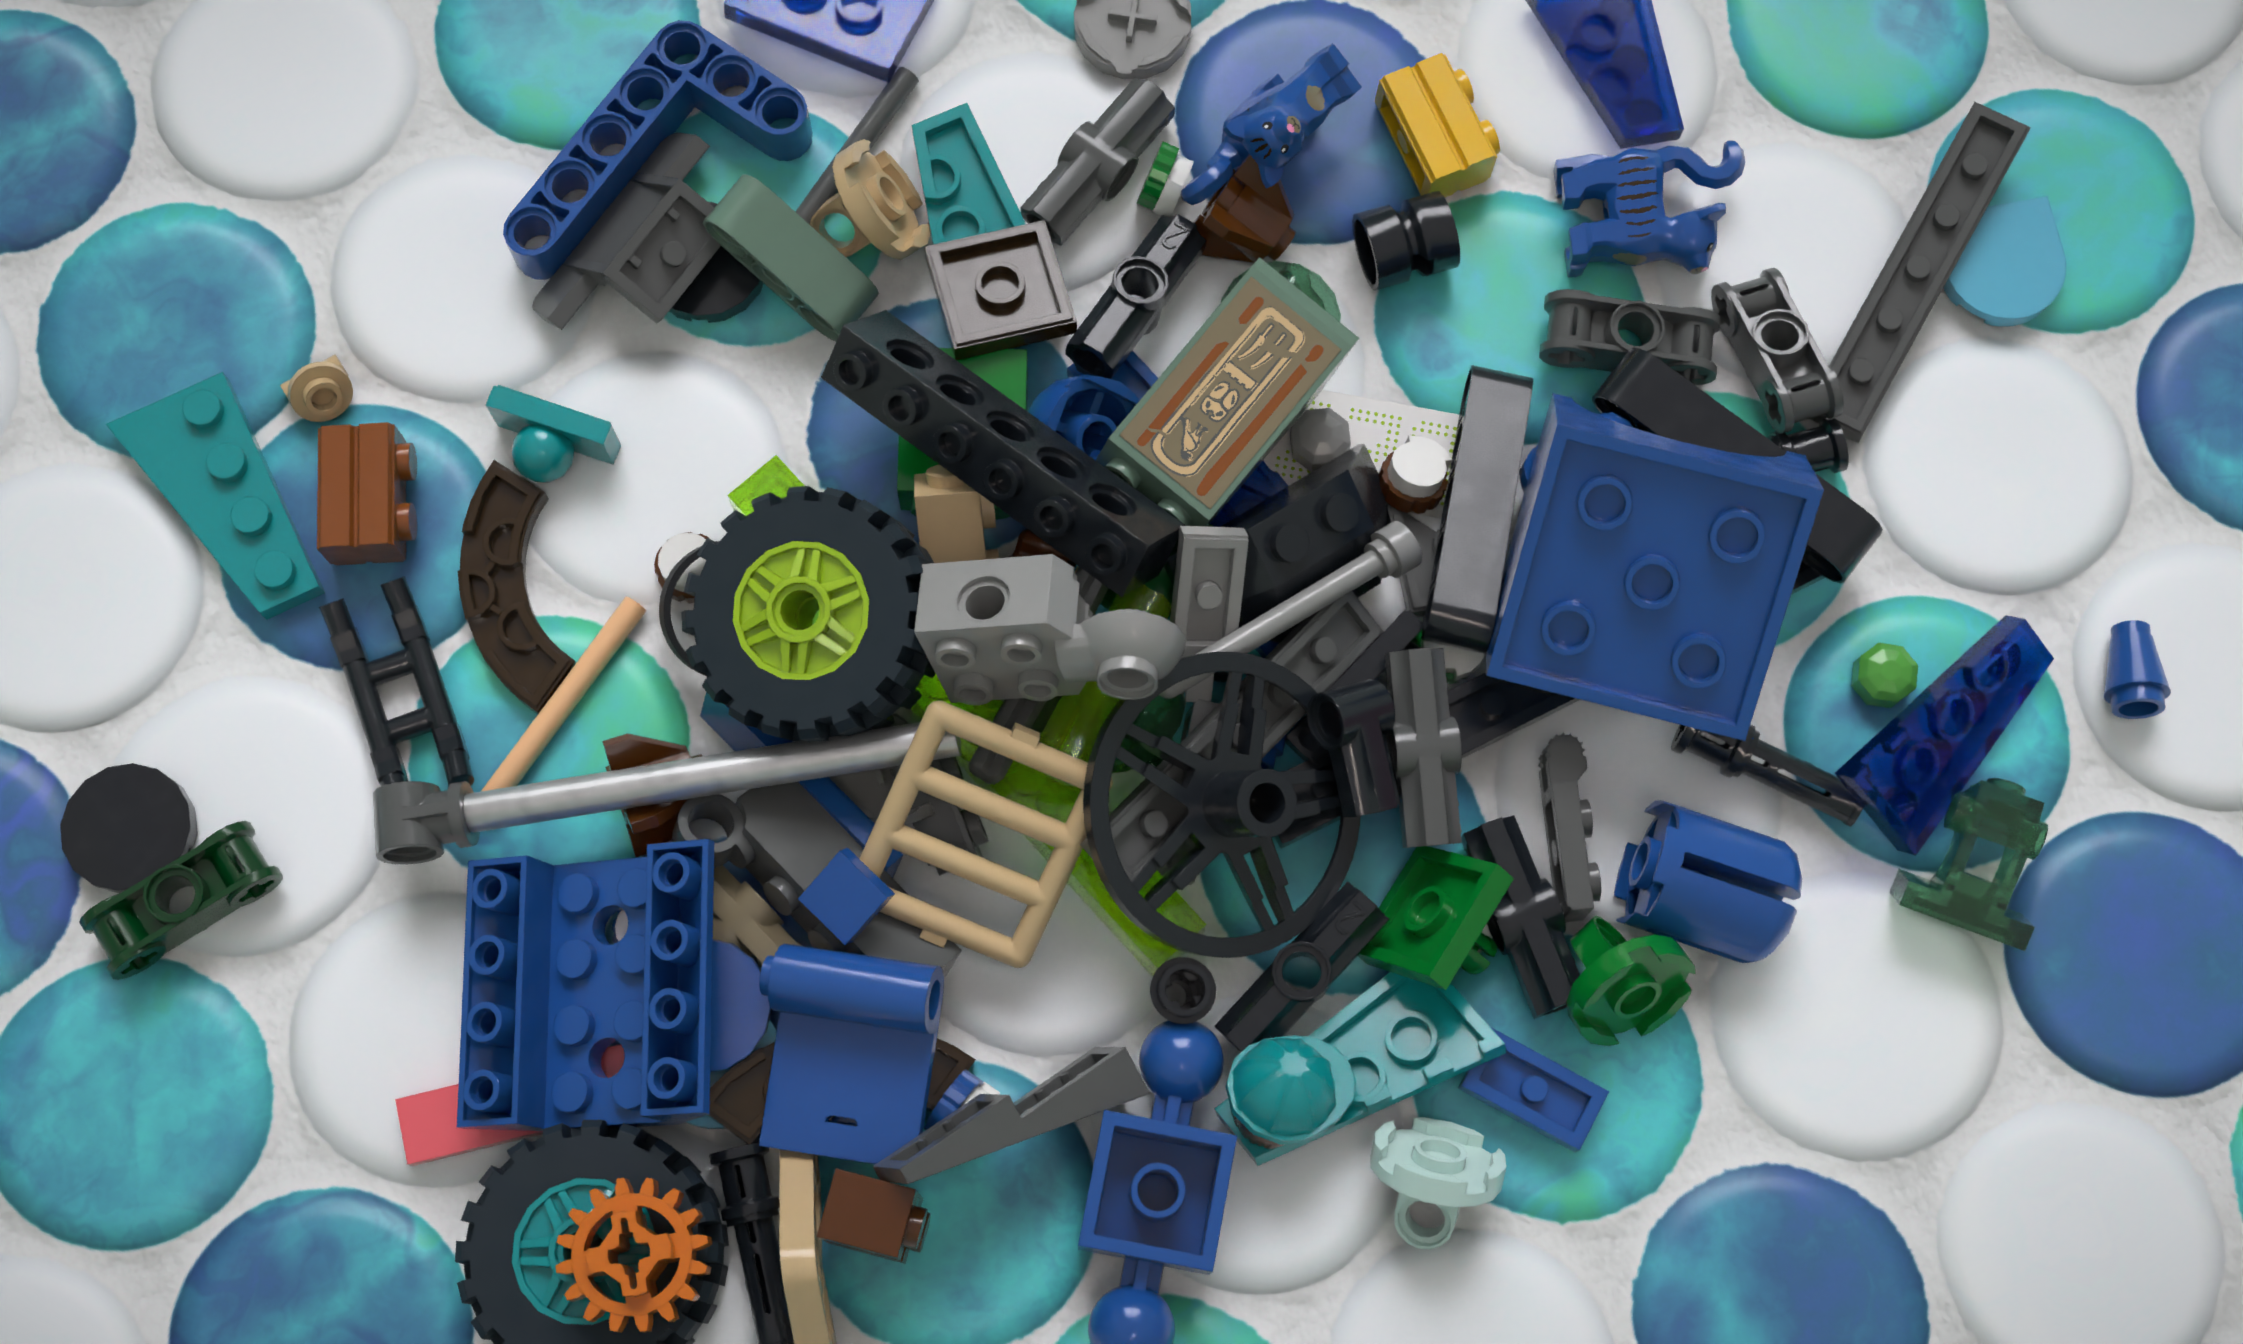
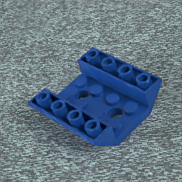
M700 839L647 844V857L552 865L527 855L468 861L457 1128L543 1131L545 1128L564 1123L570 1128L581 1127L583 1120H605L608 1122L607 1126L621 1127L623 1123L634 1127L678 1125L709 1114L715 841ZM624 910L628 918L626 934L620 941L610 945L605 935L606 924L613 914ZM620 1042L625 1054L624 1063L617 1074L608 1078L602 1070V1056L608 1046L612 1043Z

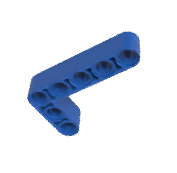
M682 20L667 24L656 34L507 217L504 223L503 235L518 268L526 276L533 279L546 280L551 278L657 146L667 136L676 132L694 108H697L771 158L778 161H791L800 158L808 151L813 135L808 108L803 95L797 89L698 24ZM685 54L698 56L687 64L674 63L678 57ZM732 86L747 88L743 93L734 97L722 95V92ZM645 100H661L660 104L655 108L649 110L637 108ZM780 118L796 120L794 124L785 129L770 127L775 120ZM612 144L624 145V148L615 155H600V152L606 146ZM576 189L587 191L586 195L576 202L562 201L564 196L570 191ZM539 235L550 237L547 243L540 248H524L526 243L533 237Z

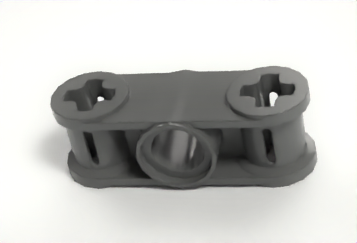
M1773 267L1763 270L1760 278L1734 286L1729 285L1727 282L1714 285L1711 291L1713 311L1721 317L1720 329L1731 342L1745 369L1747 377L1753 384L1763 404L1765 414L1772 428L1778 434H1783L1791 431L1794 423L1820 415H1824L1828 419L1841 416L1844 409V398L1840 381L1833 368L1826 362L1808 329L1807 323L1798 311L1781 272Z
M1573 289L1556 290L1545 296L1544 310L1549 314L1547 341L1540 345L1539 358L1549 365L1563 368L1582 367L1612 372L1628 350L1635 347L1654 355L1694 385H1704L1716 379L1717 366L1711 361L1713 335L1720 331L1721 317L1716 312L1698 307L1679 308L1646 303L1640 300L1631 301L1597 296L1589 292ZM1618 330L1632 331L1639 337L1642 346L1627 344L1621 338Z

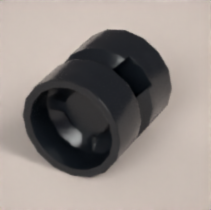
M1440 191L1403 200L1401 210L1397 212L1390 205H1385L1353 215V236L1363 274L1373 290L1409 281L1412 270H1416L1422 276H1429L1459 266L1460 245L1455 221L1450 207Z

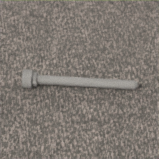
M1399 521L1389 523L1371 535L1372 542L1365 545L1364 554L1197 654L1218 651L1248 654L1377 575L1381 578H1387L1388 576L1394 578L1401 577L1419 566L1422 562V552L1417 539L1403 523ZM1216 672L1204 673L1185 679L1159 695L1165 699L1174 698Z

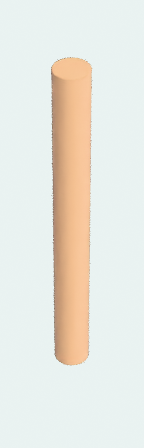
M626 596L481 791L513 787L519 784L646 612L644 607L630 597Z

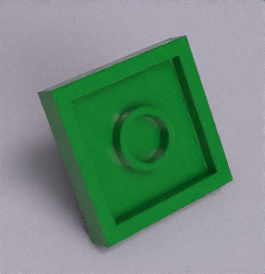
M1430 846L1416 847L1379 906V909L1390 921L1362 950L1358 957L1370 966L1443 990H1447L1460 967L1473 975L1483 972L1490 965V962L1477 951L1480 948L1488 956L1494 957L1497 952V944L1492 938L1483 934L1482 931L1514 878L1496 863Z

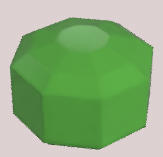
M1877 643L1853 662L1851 686L1866 705L1892 708L1916 689L1918 664L1903 646Z

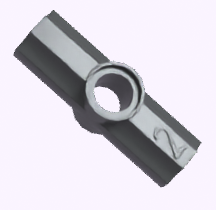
M1134 78L1094 124L1091 121L1082 124L1063 147L1058 158V165L1020 207L1023 219L1028 224L1045 220L1052 243L1062 246L1102 199L1110 201L1124 188L1138 165V157L1174 117L1175 106L1167 99L1164 91L1148 79L1144 81Z
M1421 648L1388 652L1385 654L1387 690L1394 703L1395 722L1390 733L1386 735V740L1401 803L1399 804L1403 848L1462 843L1455 776L1459 774L1461 769L1462 748L1457 721L1453 716H1450L1444 648Z

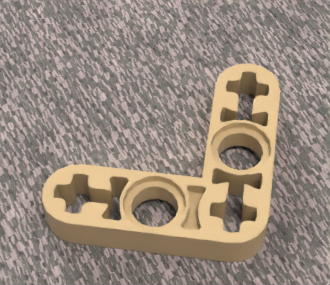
M780 1149V1263L794 1344H837L823 1270L822 1240L817 1237L822 1219L818 1155Z

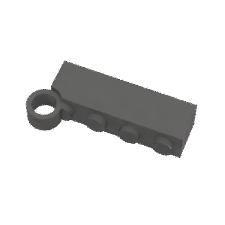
M799 782L749 789L737 798L736 803L723 795L716 794L688 799L681 807L672 832V842L699 840L692 834L688 826L693 820L705 818L720 824L726 832L727 839L720 843H714V868L720 867L728 861L738 868H746L763 886L764 894L769 903L779 913L786 916L791 915L808 933V939L813 948L937 965L942 968L944 977L947 976L962 952L954 942L949 940L946 941L944 948L919 938L922 929L881 912L874 917L853 942L844 945L798 900L801 894L840 850L849 848L858 858H860L863 848ZM883 870L880 879L888 887L908 895V893L885 870Z

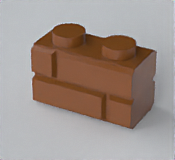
M384 422L359 424V426H352L350 424L329 425L318 428L317 550L330 564L355 565L365 564L366 562H403L406 560V541L416 540L417 515L414 504L406 503V481L416 480L417 456L413 443H406L405 438L395 424Z

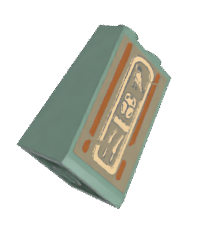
M1259 257L1111 434L1096 461L1184 523L1185 526L1208 527L1319 395L1359 340V337Z

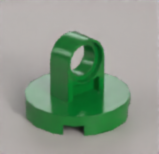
M1594 916L1570 938L1574 951L1586 968L1573 983L1566 1000L1568 1016L1580 1034L1591 1044L1617 1045L1619 1041L1614 1034L1626 1032L1634 1027L1641 1037L1653 1032L1672 1018L1689 999L1692 989L1686 982L1689 973L1696 974L1695 965L1683 948L1672 937L1654 934L1627 941L1609 922L1599 916Z

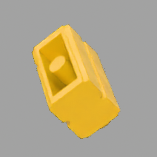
M1443 53L1417 62L1413 67L1407 66L1383 76L1379 80L1374 102L1420 194L1424 195L1440 191L1446 198L1458 190L1463 191L1490 178L1497 154L1500 152V144L1492 124L1488 120L1480 122L1471 106V103L1474 101V93L1468 76L1462 69L1454 71L1446 54Z

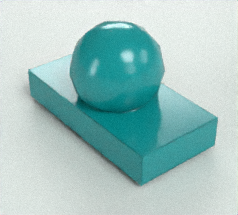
M498 385V387L493 386L485 405L498 427L518 433L513 440V463L521 475L534 482L550 483L563 477L572 466L574 452L614 465L621 448V443L611 422Z

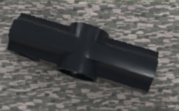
M1179 214L1171 217L1162 215L1134 254L1117 265L1111 285L1067 343L1065 355L1073 361L1077 371L1084 375L1112 379L1142 336L1149 334L1156 328L1163 307L1205 250L1207 240L1201 236L1195 223ZM1130 295H1137L1144 299H1137Z
M1514 815L1481 824L1461 836L1463 848L1467 856L1496 863L1514 878L1487 922L1489 932L1502 955L1508 954L1533 1018L1547 1016L1566 1009V1000L1573 983L1580 974L1575 964L1576 961L1572 957L1563 935L1566 931V922L1558 897L1546 878L1540 879Z
M1347 881L1318 913L1315 921L1278 952L1273 963L1214 1027L1240 1052L1248 1045L1257 1043L1265 1038L1284 1036L1306 1011L1325 995L1330 985L1390 921L1389 918L1365 894ZM1300 956L1309 957L1314 960L1321 971V978L1317 985L1306 991L1292 989L1283 979V970L1286 964L1293 958Z

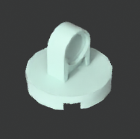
M1416 1117L1413 1120L1412 1129L1396 1130L1394 1120L1386 1122L1375 1131L1370 1154V1168L1381 1182L1399 1193L1395 1209V1227L1399 1235L1408 1244L1416 1248L1434 1249L1441 1247L1450 1239L1459 1216L1460 1207L1478 1206L1493 1201L1501 1192L1507 1167L1505 1154L1500 1148L1492 1154L1482 1148L1484 1141L1482 1134L1453 1122ZM1418 1201L1436 1204L1442 1210L1445 1222L1436 1228H1424L1411 1218L1409 1206Z

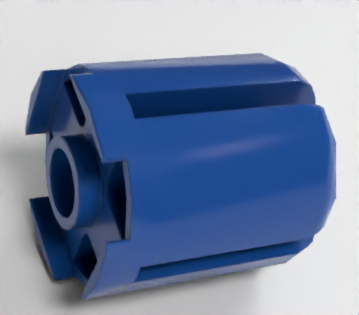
M1655 800L1644 812L1654 815L1655 818L1648 827L1639 846L1627 843L1618 869L1614 897L1626 900L1625 916L1616 919V921L1652 934L1672 937L1676 942L1740 963L1757 962L1774 952L1790 933L1797 914L1794 906L1782 900L1784 897L1792 900L1801 897L1802 875L1797 854L1784 841L1666 801Z

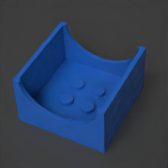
M1552 393L1504 565L1494 629L1486 652V676L1745 741L1824 492V488L1806 456L1786 451L1785 455L1777 457L1754 456L1685 443L1610 420L1583 408L1574 402L1571 397Z

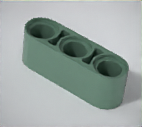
M743 174L703 221L707 232L724 249L811 326L833 341L837 342L843 325L857 321L879 294L876 286L862 271L772 190L752 176Z

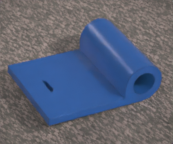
M790 944L780 945L774 956L768 955L765 958L759 980L760 992L762 995L768 996L770 1008L780 1012L759 1146L877 1164L923 1133L943 1002V970L937 965Z

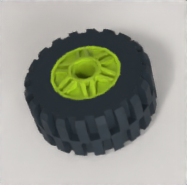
M810 486L789 487L786 493L787 497L784 498L769 492L752 499L754 512L748 516L736 510L733 511L720 523L727 532L720 542L717 543L707 538L697 555L707 561L700 576L688 573L684 588L685 593L695 596L693 610L681 612L682 632L693 635L696 645L690 646L686 653L692 669L703 672L707 676L702 685L713 701L727 705L729 707L728 715L742 724L757 728L762 733L795 742L828 741L829 737L850 736L866 730L889 727L895 723L892 714L897 709L903 707L910 710L923 696L916 689L923 676L926 675L930 678L935 676V671L914 633L920 578L923 573L922 564L934 563L928 551L917 544L913 539L915 535L884 511L865 499L860 500L848 492L829 487L824 492H818ZM819 610V616L816 622L812 625L813 618L816 612Z

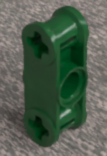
M236 822L216 831L196 848L158 869L122 893L99 902L81 917L79 923L84 932L88 934L94 933L109 958L110 963L107 966V970L112 979H125L149 968L164 956L165 953L206 930L209 926L240 907L264 897L281 883L283 875L279 868L268 865L253 841L256 833L250 822ZM236 857L239 859L240 863L244 867V872L238 864ZM194 886L195 897L191 906L181 913L171 914L169 905L173 894L183 887Z

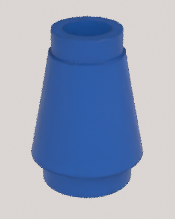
M2139 620L2123 621L2113 625L2110 629L2111 639L2104 700L2111 704L2112 713L2120 718L2143 719L2162 713L2166 708L2165 699L2169 697L2171 690L2153 636L2151 635L2150 625Z

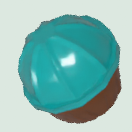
M1291 1035L1265 1038L1257 1043L1248 1045L1234 1058L1225 1088L1231 1114L1240 1133L1252 1144L1260 1147L1263 1146L1266 1149H1273L1287 1144H1303L1324 1134L1335 1125L1354 1100L1355 1077L1348 1060L1334 1046L1316 1037Z

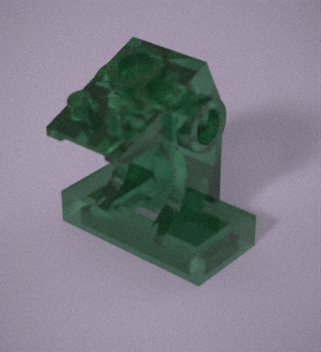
M1989 778L1987 781L1981 780L1974 785H1970V788L1963 792H1956L1948 806L1944 819V828L1954 831V835L1941 866L1930 880L1898 869L1889 893L1903 907L2025 951L2035 927L2023 914L2010 910L2007 906L2027 858L2034 860L2045 843L2048 824L2040 821L2044 802L2025 796L2026 790L2019 784L1999 778ZM1977 837L2005 846L2003 856L1992 882L1964 872Z

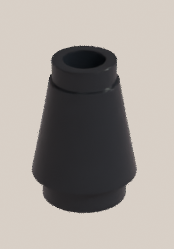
M1188 957L1173 958L1163 963L1153 975L1150 985L1151 1000L1156 1010L1165 1019L1178 1024L1193 1023L1202 1019L1211 1010L1216 998L1215 980L1209 969L1201 962ZM1172 983L1180 985L1186 993V1000L1182 1006L1177 1001H1169L1167 998L1166 988L1172 986Z

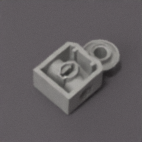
M1053 554L922 564L923 573L920 578L914 633L951 703L961 702L968 705H983L991 700L1018 698L1047 701L1055 696L1079 695L1087 681H1097L1099 689L1114 698L1124 700L1142 699L1152 695L1157 690L1158 681L1165 678L1174 669L1186 649L1185 635L1176 624L1162 616L1138 609H1120L1093 616L1092 611L1089 609V604L1079 594L1080 583L1077 581L1074 567Z

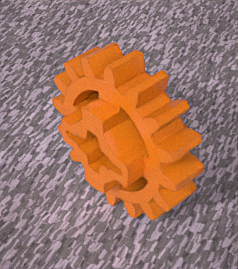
M624 1177L616 1180V1196L609 1198L608 1195L597 1188L589 1191L591 1202L595 1208L589 1213L572 1208L568 1215L579 1228L575 1235L564 1234L558 1235L557 1238L558 1244L572 1249L571 1259L555 1266L556 1273L574 1275L576 1283L564 1294L567 1301L574 1302L587 1297L590 1302L586 1307L583 1318L589 1322H595L607 1311L610 1313L609 1328L610 1331L622 1333L629 1317H634L638 1330L643 1333L652 1331L653 1314L659 1312L668 1322L678 1320V1310L674 1302L679 1297L696 1302L700 1295L689 1282L693 1275H710L711 1271L710 1266L696 1260V1251L703 1250L712 1245L711 1237L699 1234L693 1235L691 1228L703 1217L700 1210L694 1208L680 1213L678 1208L682 1203L684 1193L673 1188L661 1200L658 1198V1181L647 1177L639 1193H634L630 1181ZM642 1208H649L659 1212L670 1222L676 1233L658 1235L647 1227L646 1215L643 1214ZM611 1217V1231L600 1246L590 1248L593 1237L599 1227ZM634 1236L636 1243L649 1246L650 1257L639 1260V1272L635 1273L633 1267L618 1263V1254L630 1250L629 1238ZM679 1261L673 1279L658 1294L656 1280L668 1263ZM609 1275L621 1284L622 1296L626 1297V1303L618 1302L607 1296L598 1287L593 1277Z

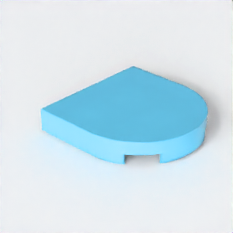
M2048 196L1987 207L1943 288L1949 299L1956 306L1960 304L1967 311L1984 319V323L1991 326L2009 327L2031 321L2054 301L2065 280L2066 258Z

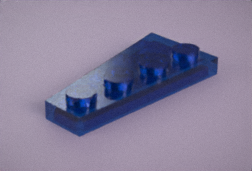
M2005 615L1834 773L1896 850L1915 856L1918 854L2054 660L2053 656L2026 619Z

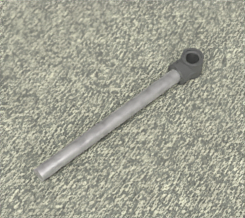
M920 722L866 730L850 736L829 737L828 741H796L475 793L467 781L451 783L445 791H441L439 786L433 783L422 781L395 782L383 785L373 792L376 857L378 860L390 864L408 865L424 863L440 858L444 854V844L455 842L460 848L477 845L480 832L899 766L905 758ZM945 732L933 760L961 756L960 737Z

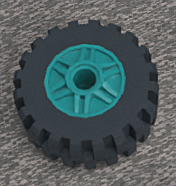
M583 1120L581 1127L574 1128L560 1123L543 1129V1137L533 1142L526 1139L521 1140L507 1150L510 1159L501 1168L490 1166L479 1181L485 1187L477 1203L467 1202L461 1221L468 1222L469 1226L466 1240L456 1241L455 1262L464 1264L465 1280L458 1282L457 1285L462 1303L471 1304L476 1317L471 1321V1324L481 1339L491 1340L493 1344H693L695 1342L694 1334L703 1323H709L717 1308V1305L713 1304L719 1285L725 1286L728 1266L724 1265V1247L729 1246L727 1225L721 1222L718 1208L721 1205L713 1188L706 1184L700 1175L701 1171L694 1163L673 1148L672 1145L643 1129L625 1123L621 1127L607 1126L608 1122L605 1120ZM623 1177L630 1181L634 1193L640 1192L646 1177L658 1181V1198L661 1200L673 1188L684 1193L678 1211L683 1213L694 1208L700 1210L703 1217L691 1228L693 1235H706L711 1237L712 1245L703 1250L696 1251V1260L711 1267L710 1275H693L689 1282L700 1295L698 1300L694 1302L679 1297L674 1302L678 1310L679 1319L675 1322H668L659 1312L653 1314L652 1331L646 1333L638 1330L634 1317H629L622 1333L610 1331V1313L607 1311L597 1321H587L583 1316L590 1300L586 1297L574 1302L567 1301L564 1294L576 1283L574 1275L556 1273L555 1268L557 1264L571 1259L572 1249L565 1248L557 1243L558 1235H575L579 1228L568 1215L570 1210L574 1208L589 1213L595 1208L591 1202L589 1191L597 1188L608 1195L609 1198L616 1196V1180ZM642 1208L643 1214L646 1215L647 1227L658 1235L676 1233L670 1222L659 1212L649 1208ZM611 1217L599 1227L593 1240L600 1237L603 1241L612 1229ZM634 1236L629 1238L630 1250L618 1254V1263L633 1267L635 1273L639 1272V1260L650 1257L649 1246L636 1243ZM679 1261L668 1263L656 1280L658 1294L673 1279ZM609 1275L593 1277L598 1287L607 1296L618 1302L626 1303V1297L622 1296L621 1284Z

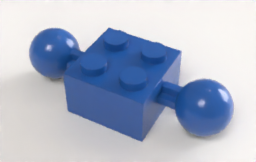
M1168 1020L1156 1026L1145 1038L1140 1049L1139 1068L1145 1084L1155 1094L1150 1118L1104 1110L1078 1250L1124 1258L1119 1287L1104 1294L1091 1312L1088 1323L1090 1344H1173L1175 1337L1174 1317L1166 1301L1159 1295L1164 1267L1210 1275L1213 1272L1237 1135L1190 1126L1194 1102L1206 1097L1216 1087L1224 1066L1223 1051L1217 1037L1200 1022L1178 1024Z

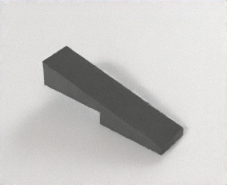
M1094 1047L1014 1103L1009 1095L979 1094L875 1164L873 1168L882 1181L910 1184L1150 1094L1126 1047Z

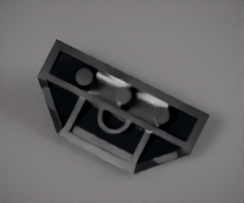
M1365 444L1356 445L1221 526L1244 528L1248 534L1249 542L1239 628L1364 554L1365 545L1372 542L1371 535L1388 524V503L1385 501V496L1381 491L1379 474ZM1177 553L1170 556L1164 565L1173 585ZM1377 575L1352 591L1358 598L1381 584L1382 578ZM1296 625L1269 641L1279 644Z

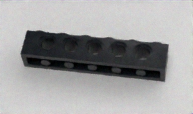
M887 310L843 325L821 376L824 381L1120 597H1124L1159 576L1178 540L1179 527L1185 526L1184 523Z

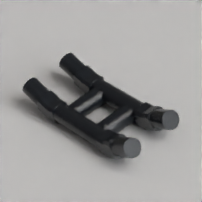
M405 576L380 585L392 613L391 616L401 643L405 649L369 662L364 644L357 627L354 626L344 598L320 606V611L330 633V639L340 666L344 671L371 751L370 756L379 784L383 786L395 782L408 781L405 766L396 744L432 731L439 758L443 763L448 786L451 783L467 781L470 786L473 785L474 777L469 763L470 757L437 665L425 623L418 606L415 604ZM413 673L424 707L387 720L376 686Z

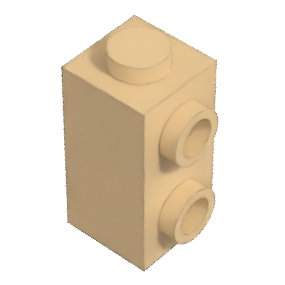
M941 465L930 467L926 470V473L914 474V497L919 544L928 551L934 563L999 558L998 549H985L984 529L996 528L993 503Z

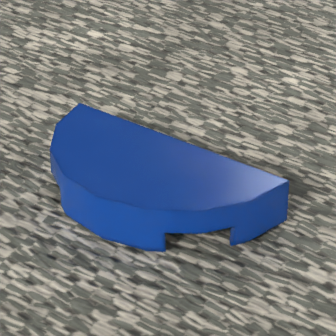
M713 939L710 1072L728 1069L750 1055L767 1032L772 1012L768 996H764L760 992L759 980L761 970L755 960L740 950L741 948L735 944Z

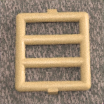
M938 700L930 703L926 708L859 859L880 878L894 849L1022 902L1027 907L1012 938L893 888L890 889L895 895L880 912L922 929L919 938L944 948L946 941L949 940L1015 968H1023L1028 965L1083 850L1080 844L1087 838L1084 826L1083 794L1088 762L1038 742L1040 739L1039 732L1016 722L1013 729L1010 730L944 701ZM945 732L1080 788L1081 791L1066 823L931 767L930 765ZM1111 776V781H1110L1109 792H1110V790H1111V788H1112V784H1113L1112 776ZM918 792H924L1053 846L1054 849L1039 881L904 825Z

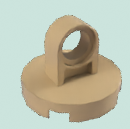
M865 139L857 141L835 156L832 167L838 193L821 205L812 216L809 225L845 257L853 255L872 243L885 255L902 260L928 244L930 237L929 223L919 226L914 210L922 206L923 203L907 174L891 155L883 150L874 156L869 152L870 141ZM831 213H840L846 216L854 226V238L847 242L833 239L825 229V216Z

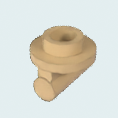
M336 354L322 362H314L302 367L290 380L280 385L294 411L302 418L313 422H325L340 416L348 408L353 397L352 383Z

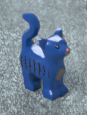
M1333 43L1311 56L1305 62L1304 68L1284 82L1280 75L1276 74L1259 85L1252 92L1251 96L1229 115L1224 122L1222 143L1214 156L1207 162V169L1181 190L1180 195L1184 202L1195 205L1210 197L1233 175V168L1240 166L1249 154L1259 166L1265 188L1272 187L1279 181L1283 175L1285 165L1302 150L1303 140L1324 122L1334 107L1350 99L1362 88L1347 67L1349 65L1348 61Z
M1736 141L1725 142L1723 146V159L1718 166L1708 165L1701 156L1689 147L1666 146L1658 150L1630 148L1614 157L1588 154L1557 159L1553 172L1557 198H1562L1563 210L1578 209L1584 200L1595 198L1602 200L1604 220L1584 222L1569 228L1570 246L1565 248L1564 251L1567 276H1581L1590 262H1610L1638 266L1664 259L1684 267L1691 274L1696 275L1706 271L1709 268L1711 256L1717 245V221L1726 214L1725 203H1716L1669 218L1665 216L1663 176L1664 173L1678 168L1696 185L1712 189L1730 186L1743 174L1746 163L1743 149Z

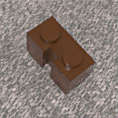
M836 1168L817 1237L828 1244L906 1264L909 1250L920 1253L923 1248L931 1213L927 1212L928 1209L921 1207L923 1198L916 1189Z

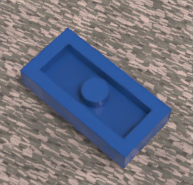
M1493 1029L1505 1043L1506 1053L1468 1070L1458 1089L1573 1152L1579 1151L1609 1091Z

